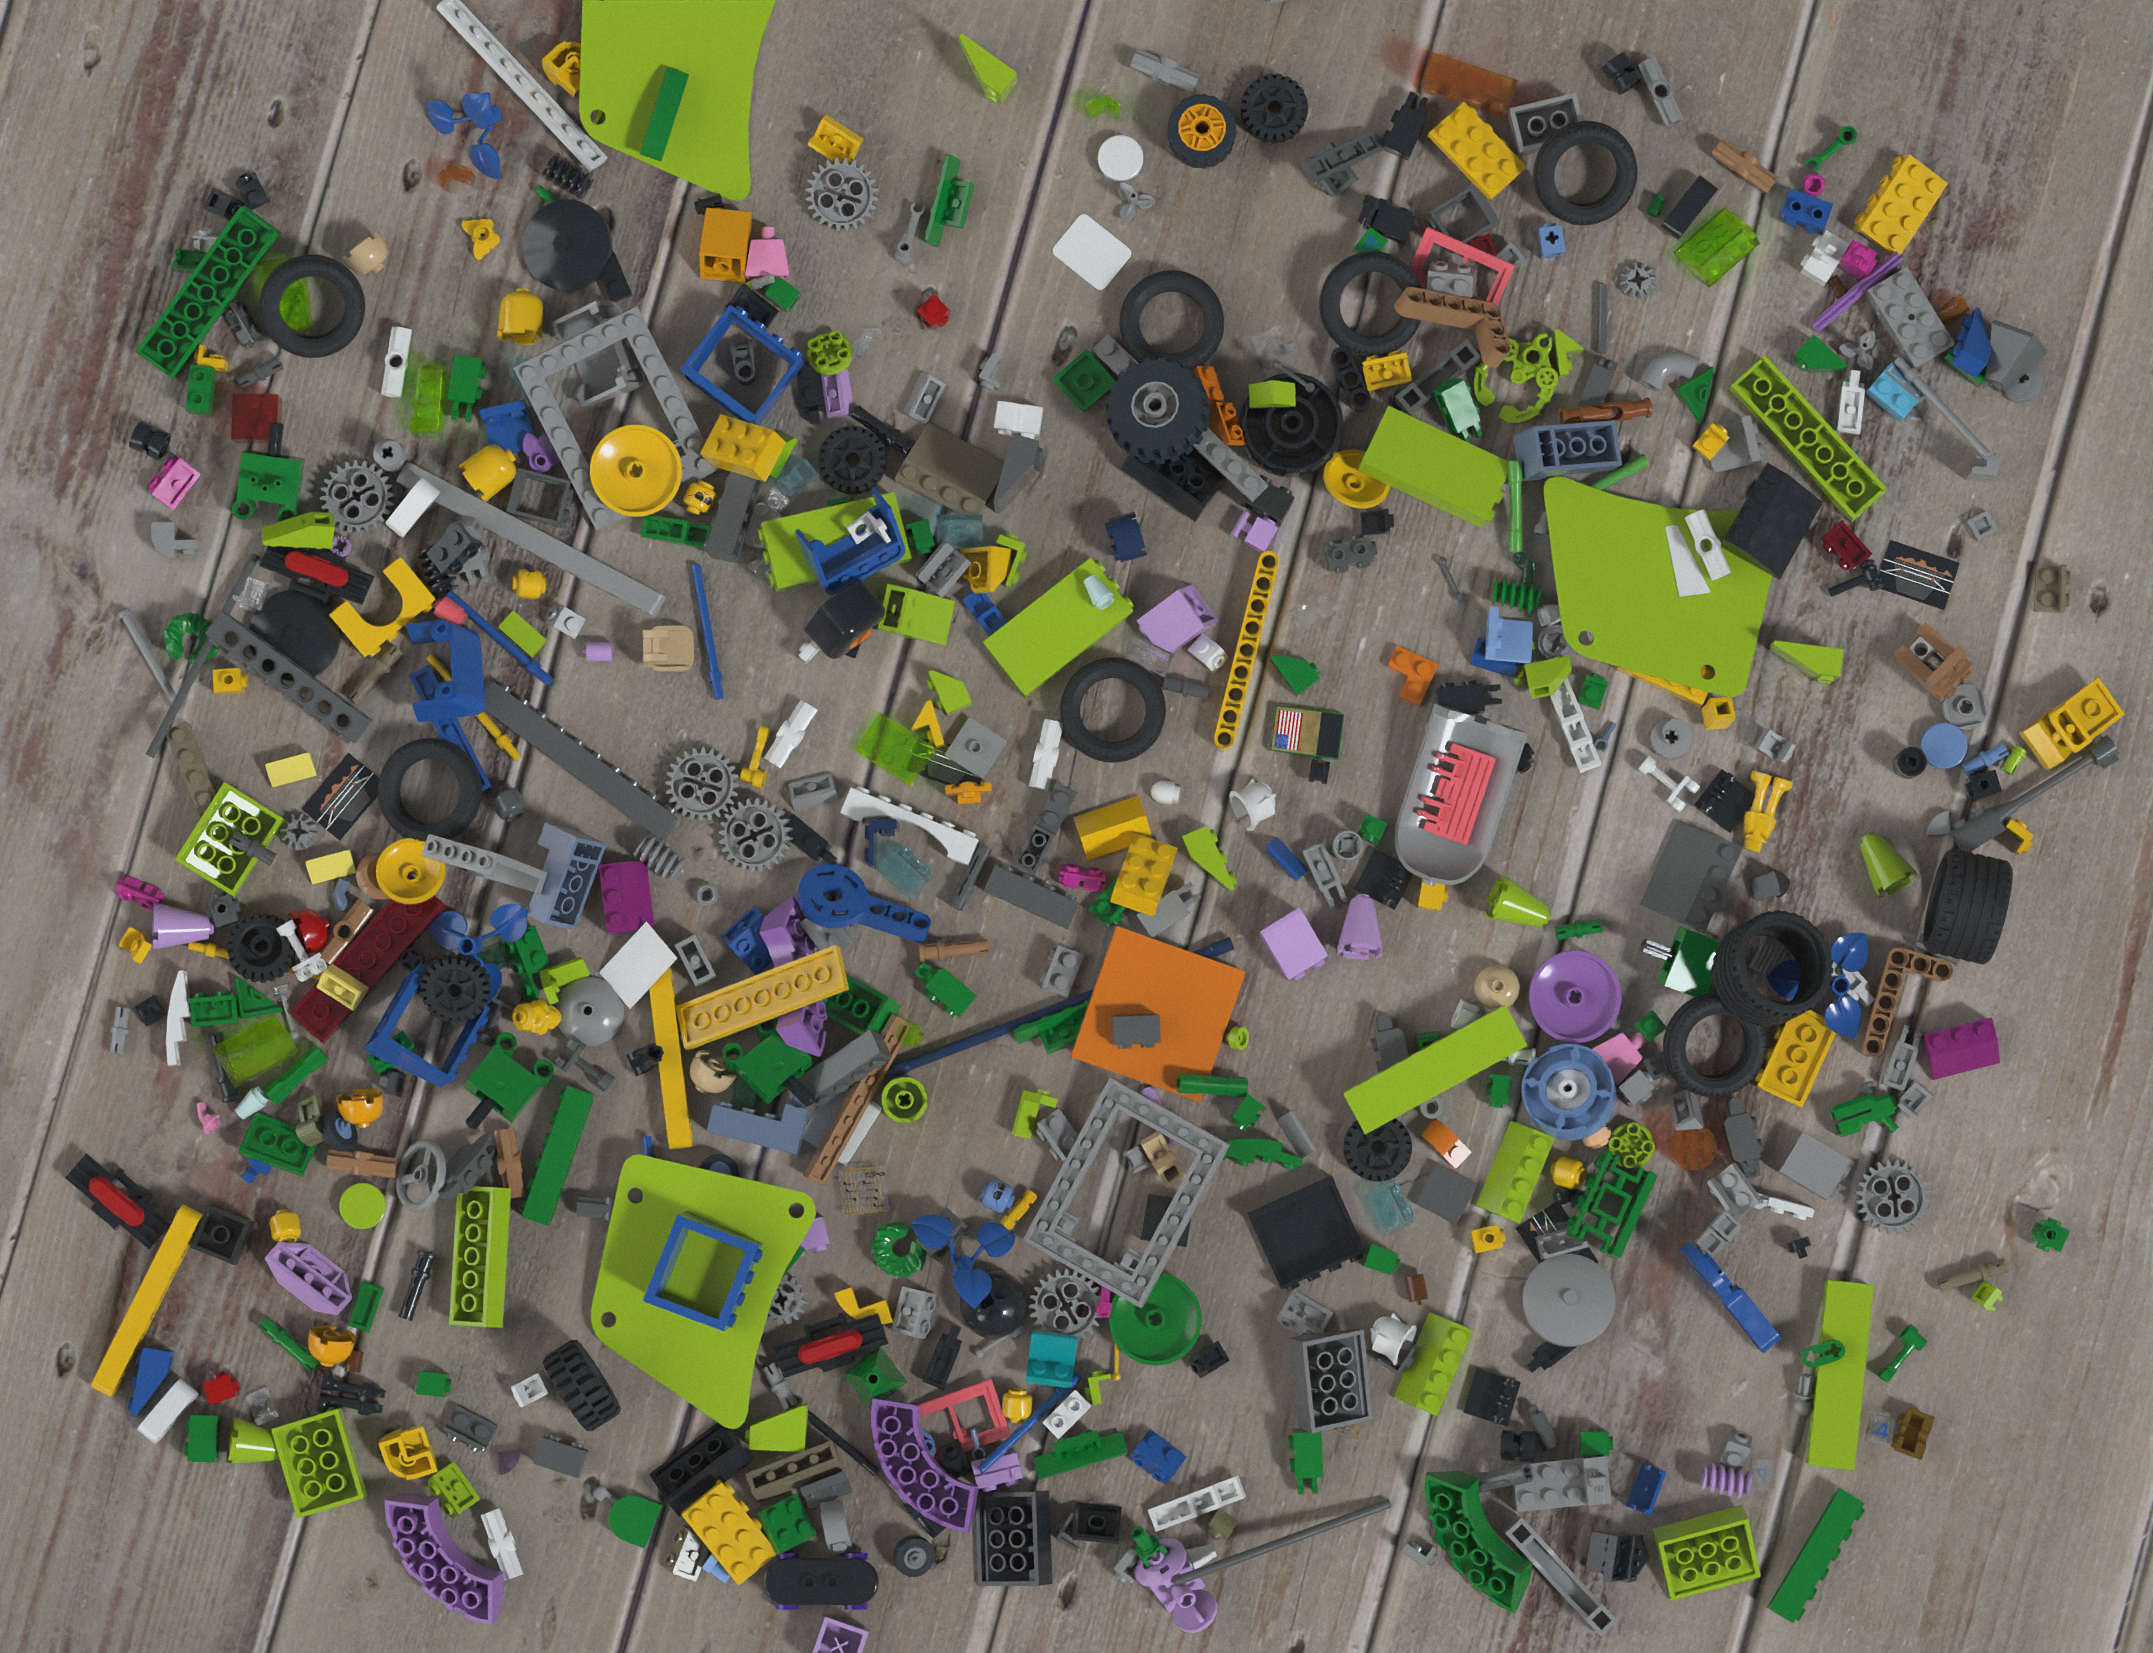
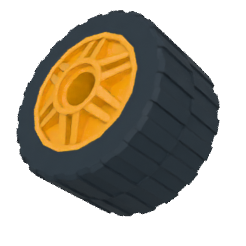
M1207 94L1192 95L1177 104L1169 117L1167 133L1169 147L1173 151L1174 156L1181 160L1183 164L1189 165L1192 168L1205 169L1223 162L1227 155L1231 153L1236 137V120L1230 107L1228 108L1226 103L1217 99V97ZM1204 129L1207 132L1204 134H1200L1197 132V130Z

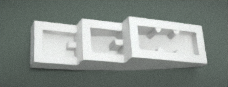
M1566 678L1555 694L1549 697L1577 768L1582 773L1601 766V760L1584 721V715Z
M184 970L178 971L171 993L167 1016V1063L171 1067L181 1065L178 1042L187 1041L184 1018L191 1017L190 1004H188V999L190 998L187 971Z
M1237 1475L1148 1509V1513L1157 1532L1244 1499L1246 1495Z

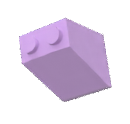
M1194 584L1178 589L1139 618L1137 622L1140 625L1139 629L1142 634L1153 643V650L1158 655H1161L1162 658H1165L1214 626L1219 620Z
M1300 907L1259 933L1288 981L1293 979L1296 982L1306 976L1305 970L1313 967L1315 970L1326 963L1324 959L1328 955Z

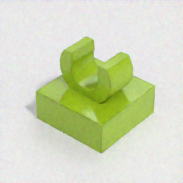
M1986 1281L1981 1283L1970 1298L1988 1311H1995L1992 1305L1997 1299L1999 1301L2003 1300L2002 1292Z

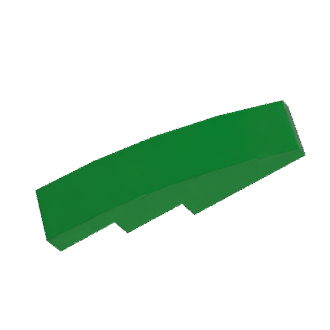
M667 67L640 155L662 161L689 74Z
M647 515L644 516L640 537L705 549V540L710 536L712 526L691 523L686 520Z

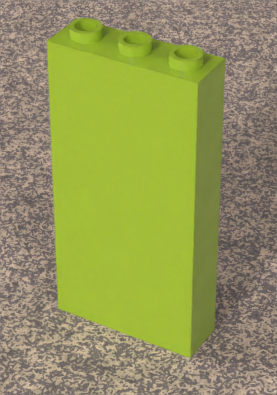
M1390 406L1387 407L1358 469L1359 472L1481 529H1483L1486 522L1491 523L1496 512L1492 509L1494 503L1499 504L1505 493L1501 490L1503 484H1509L1507 460Z
M895 492L883 494L882 497L892 508L905 546L903 557L889 566L909 562L911 554ZM874 497L761 522L757 534L759 542H764L766 551L763 552L765 565L770 566L771 573L768 574L770 586L775 587L776 592L819 583L803 555L795 530L799 529L809 542L821 540L827 548L850 535L846 527L863 516L870 508L876 506ZM860 524L856 528L855 532L865 527V525Z
M1089 558L983 641L985 648L1025 698L1133 614V603L1126 595L1124 597L1120 595L1117 591L1120 589L1119 585L1112 577L1108 579L1103 572L1106 569L1098 559L1094 562L1092 558ZM1091 575H1095L1113 593L1114 602L1105 609L1099 610L1093 606L1083 583Z

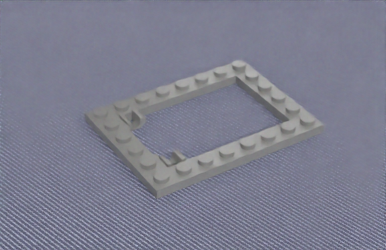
M637 305L513 366L596 531L626 515L619 514L608 508L595 493L590 479V467L545 378L626 337L678 438L672 441L676 448L682 446L684 453L679 455L682 464V478L679 489L719 470V468L712 466L700 454L705 441Z
M1109 1078L1023 1241L1136 1306L1143 1308L1230 1144L1119 1081ZM1121 1110L1191 1149L1197 1155L1144 1254L1129 1248L1120 1264L1117 1262L1112 1264L1075 1243L1076 1239L1071 1236L1072 1229L1078 1224L1080 1218L1067 1212V1209ZM1062 1218L1066 1220L1063 1227L1059 1226ZM1134 1259L1139 1261L1136 1269L1130 1266Z

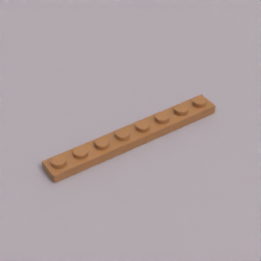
M893 1013L891 1014L881 1035L892 1058L886 1061L882 1067L868 1073L864 1079L853 1083L803 1176L822 1186L825 1185L913 1025L912 1023Z

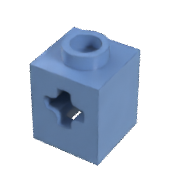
M1556 223L1543 224L1542 228H1539L1537 232L1541 259L1564 256L1566 251L1562 225L1556 226ZM1549 235H1552V238L1556 239L1554 244H1551L1550 241H1546Z

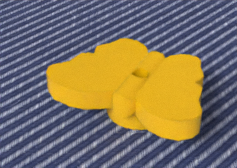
M480 219L479 221L464 220L462 222L463 230L472 236L471 239L474 242L473 254L478 261L482 260L490 252V249H494L500 243V237L494 233V223L491 219Z

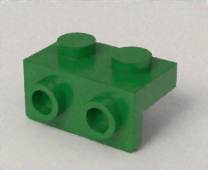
M230 991L216 992L217 996L208 997L207 993L193 994L194 998L188 999L191 1027L239 1023L237 996L230 995Z

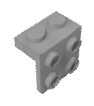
M1749 415L1741 417L1739 421L1722 424L1721 426L1728 431L1727 436H1729V439L1710 460L1712 470L1715 473L1758 464L1761 460L1760 456H1763V449L1761 443L1756 441L1755 434H1758L1756 421H1752Z

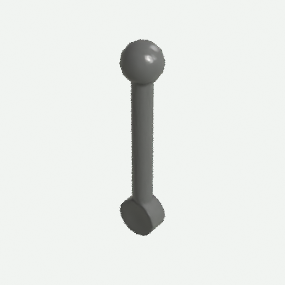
M1280 361L1274 362L1273 367L1276 370L1280 369L1305 387L1307 392L1314 391L1313 383L1305 382L1283 367Z
M1440 557L1438 564L1443 567L1457 600H1463L1446 565L1447 559Z

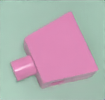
M762 227L761 240H751L745 272L746 279L752 280L757 277L773 274L775 279L779 276L784 280H790L784 241L775 239L774 227Z
M1637 1032L1630 1039L1624 1033H1621L1592 1048V1050L1597 1052L1606 1062L1617 1086L1642 1060V1056L1637 1050L1645 1045L1647 1041L1640 1032Z

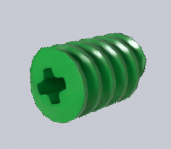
M1496 577L1491 597L1492 604L1495 605L1497 600L1500 599L1501 607H1504L1508 601L1510 609H1513L1515 604H1518L1519 611H1522L1527 606V612L1530 614L1534 608H1537L1542 587L1539 586L1534 592L1533 584H1530L1525 589L1524 582H1520L1518 587H1516L1515 580H1511L1509 585H1507L1505 577L1502 578L1500 583H1498V577Z

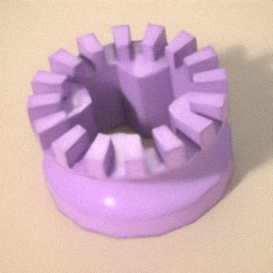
M335 536L331 552L341 557L348 555L351 550L350 541L345 536ZM339 540L347 545L343 547V552L334 549V546L338 545L337 541Z

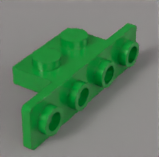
M946 154L945 161L942 163V173L936 187L935 201L931 207L928 227L925 230V242L934 247H939L944 226L964 229L975 186L970 182L956 181L960 160L951 154Z
M533 925L527 927L524 936L518 941H504L503 943L504 950L511 959L512 970L520 982L521 993L528 1002L540 996L532 975L551 967L537 929Z
M1090 999L1078 1006L1067 1007L1062 1012L1054 1015H1046L1038 1021L1022 1024L1019 1028L1014 1029L1018 1043L1020 1044L1041 1036L1047 1055L1074 1045Z
M1086 1430L1072 1438L1062 1437L1058 1439L1057 1442L1052 1443L1054 1452L1034 1457L1033 1460L1038 1478L1042 1480L1126 1455L1128 1451L1122 1432L1099 1438L1097 1430Z

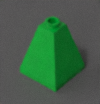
M881 1346L877 1347L843 1373L870 1410L872 1398L885 1400L908 1383ZM872 1374L878 1377V1381L874 1384L869 1381V1376Z

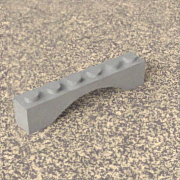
M1521 1516L1504 1531L1505 1535L1533 1562V1565L1599 1636L1602 1637L1618 1622Z

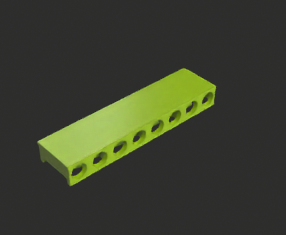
M1766 355L1728 387L1851 523L1885 493L1886 486Z
M1501 1005L1342 1092L1353 1111L1364 1134H1367L1528 1045L1507 1006Z
M1835 1280L1825 1281L1818 1344L1829 1340H1838L1843 1343L1845 1354L1838 1361L1815 1368L1814 1395L1812 1398L1805 1462L1808 1465L1855 1471L1874 1285ZM1831 1344V1349L1824 1351L1825 1355L1833 1354L1836 1357L1840 1347H1835L1834 1344ZM1821 1352L1817 1353V1358L1822 1356Z

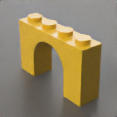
M401 556L382 570L402 596V609L395 620L385 625L368 623L359 615L348 600H345L329 613V616L364 657L367 655L373 657L381 650L380 645L387 640L390 643L399 635L397 631L403 626L407 628V624L416 622L415 616L421 611L424 614L433 608V601L436 600Z

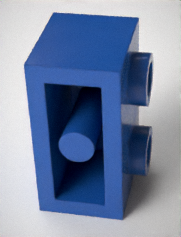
M1790 188L1779 219H1782L1784 224L1796 227V225L1805 227L1804 230L1808 233L1817 234L1819 232L1822 234L1833 203Z

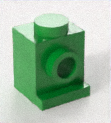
M928 519L906 524L907 532L912 531L913 533L908 535L911 547L917 548L918 555L923 556L932 553L931 549L935 548Z
M1366 814L1357 834L1362 840L1377 846L1388 823Z
M1489 1073L1487 1079H1492V1082L1487 1083L1486 1097H1489L1490 1102L1489 1107L1503 1108V1104H1509L1512 1076Z
M1248 1094L1233 1114L1232 1118L1235 1120L1233 1124L1242 1131H1245L1249 1124L1251 1126L1255 1125L1261 1117L1258 1111L1264 1112L1266 1107Z

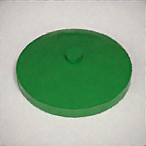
M1161 1273L1143 1308L1116 1294L1112 1302L1109 1325L1114 1341L1128 1357L1146 1365H1166L1182 1358L1192 1349L1200 1334L1202 1313L1197 1297L1187 1284L1172 1275Z

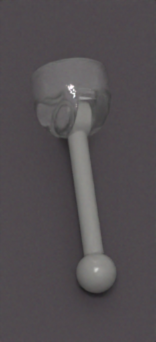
M288 983L271 988L274 998L283 1003L290 1028L289 1036L291 1039H296L298 1032L294 1028L287 1003L291 996L290 985Z
M1021 1323L1020 1326L1009 1335L1013 1337H1019L1027 1331ZM1009 1335L995 1339L982 1349H977L975 1351L976 1357H983L984 1352Z

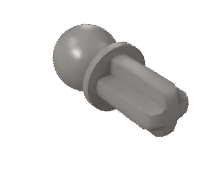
M1807 1373L1800 1375L1798 1390L1795 1391V1396L1799 1398L1794 1401L1793 1408L1799 1415H1807L1812 1409V1403L1809 1399L1813 1398L1814 1395L1812 1393L1813 1376Z

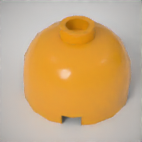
M364 1088L354 1089V1094L347 1095V1091L338 1094L337 1106L340 1115L348 1123L356 1124L357 1128L370 1126V1123L377 1120L382 1113L384 1107L383 1092L379 1093L378 1089Z
M314 1326L313 1331L309 1330V1351L323 1366L331 1367L334 1364L341 1363L347 1360L353 1350L355 1335L346 1329H344V1333L335 1331L336 1326Z

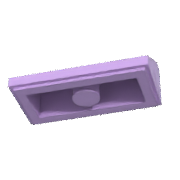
M845 369L834 375L820 374L827 418L852 415L854 406L848 370Z

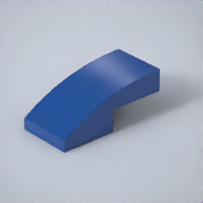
M972 591L961 599L989 637L1008 623L986 593L977 594Z

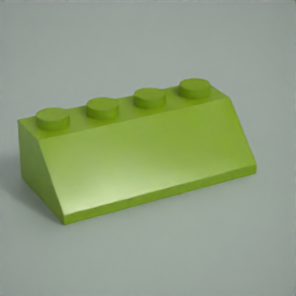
M1510 1121L1475 1206L1520 1224L1555 1138L1533 1128Z
M1429 1312L1415 1344L1417 1345L1416 1350L1412 1354L1415 1359L1408 1369L1405 1368L1393 1397L1438 1416L1473 1330Z

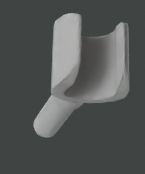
M599 1486L593 1491L594 1497L600 1502L606 1497L614 1503L619 1500L604 1486Z

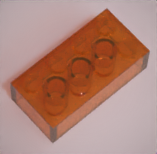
M1431 52L1420 88H1423L1427 94L1437 95L1438 93L1446 96L1445 99L1457 103L1460 100L1466 102L1467 105L1472 106L1474 109L1479 110L1481 107L1489 110L1490 114L1501 117L1502 114L1507 115L1518 80Z

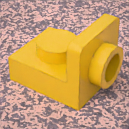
M199 344V349H196L194 353V363H197L199 366L214 367L220 372H228L229 363L223 359V356L210 354L209 358H206L207 347L205 344Z
M1712 423L1692 447L1710 461L1728 441V431L1720 424L1715 425Z
M129 926L121 938L119 946L131 953L133 961L141 964L152 947V942L149 935Z

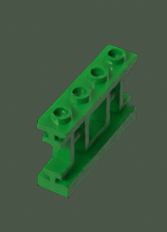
M1608 1150L1603 1152V1154L1600 1153L1595 1160L1594 1166H1596L1593 1175L1590 1174L1585 1182L1587 1189L1584 1195H1580L1575 1207L1578 1209L1566 1224V1228H1568L1566 1235L1569 1237L1573 1236L1576 1240L1580 1241L1583 1240L1585 1233L1588 1232L1602 1239L1604 1242L1600 1252L1606 1253V1256L1615 1260L1621 1258L1658 1175L1651 1171L1647 1172L1639 1167L1636 1169L1634 1176L1616 1168L1620 1156L1614 1155L1613 1152ZM1605 1169L1617 1176L1613 1186L1606 1182L1599 1184ZM1625 1181L1633 1185L1638 1184L1633 1198L1630 1194L1621 1190ZM1604 1191L1623 1199L1615 1217L1597 1209ZM1586 1211L1598 1217L1594 1227L1586 1223L1581 1224ZM1606 1222L1614 1226L1620 1225L1615 1237L1602 1232Z

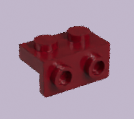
M1843 520L1821 538L1823 542L1821 544L1822 547L1829 554L1833 553L1839 559L1837 563L1844 571L1849 570L1852 573L1872 555L1870 550Z

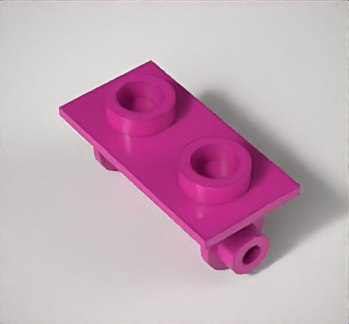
M1074 863L1062 864L1059 883L1063 884L1064 887L1079 889L1080 881H1084L1083 890L1104 891V881L1106 880L1107 872L1102 871L1098 867H1089L1087 869L1081 868Z
M122 876L120 882L116 884V895L124 901L138 903L146 910H153V903L162 902L165 897V893L161 889L149 884L146 885L144 890H141L143 882L130 876Z

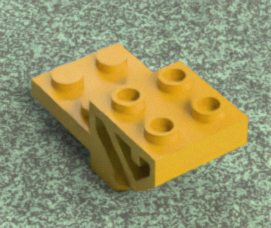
M2097 677L2062 704L2053 706L2020 731L2019 734L2043 768L2048 770L2064 761L2072 751L2077 753L2093 741L2092 739L2125 714L2100 678Z

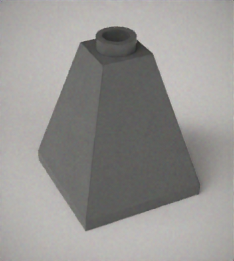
M1997 320L1993 321L1990 337L1992 350L1985 376L1989 381L1988 386L1997 391H2000L2001 388L2007 390L2046 355L2047 350L2034 333Z

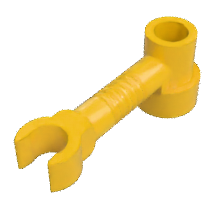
M764 726L759 728L749 768L743 767L740 775L741 781L751 783L752 786L760 789L764 786L767 771L758 769L771 732V729Z

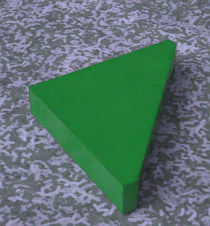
M1713 366L1676 389L1698 425L1703 421L1714 371Z
M234 977L240 1019L284 1012L282 1007L240 977Z

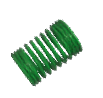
M1653 194L1649 210L1646 213L1658 218L1666 198L1659 194Z

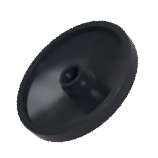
M570 199L554 201L538 210L529 221L523 236V256L531 274L545 286L559 291L580 290L594 283L607 268L612 254L611 231L603 216L590 205Z
M295 590L294 592L282 591L267 598L257 608L249 625L250 630L314 677L324 672L332 664L341 642V629L329 616V613L333 611L329 605L323 604L321 600ZM249 645L251 653L254 657L256 655V649L254 646ZM265 659L263 666L267 671H273L275 663L271 659ZM285 672L282 675V680L294 681L292 674Z

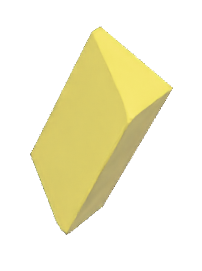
M310 752L265 764L272 788L317 776Z
M351 850L305 861L312 885L355 874L357 871Z
M333 964L322 972L317 984L318 989L352 1011L356 1010L369 989L368 986Z

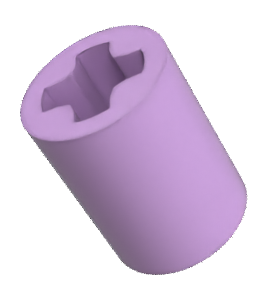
M587 642L586 649H582V654H586L587 661H613V643Z

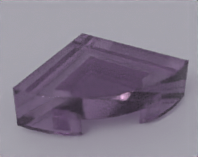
M521 1449L497 1452L500 1475L509 1473L516 1467L521 1457Z

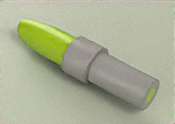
M773 274L754 278L745 284L752 290H757L765 285L774 283L775 277Z

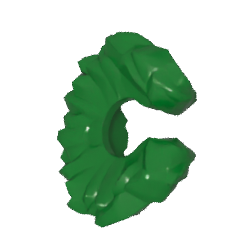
M192 612L182 615L178 614L176 617H173L168 624V628L164 630L165 650L169 657H174L177 660L181 658L184 653L182 645L183 636L189 632L194 633L199 642L197 648L189 654L190 663L193 664L208 636L205 633L212 623L205 619L203 615ZM213 645L205 662L218 653L220 646L218 648Z
M901 1222L883 1224L877 1229L876 1235H874L875 1239L871 1243L873 1247L871 1253L874 1254L873 1259L876 1261V1266L880 1267L886 1274L898 1276L899 1278L904 1276L908 1278L916 1271L923 1269L927 1252L916 1242L917 1238H915L906 1256L898 1257L893 1253L892 1245L894 1241L908 1234L909 1227Z

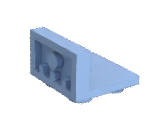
M1490 606L1487 617L1485 659L1530 663L1533 623L1503 619V616H1499V607Z

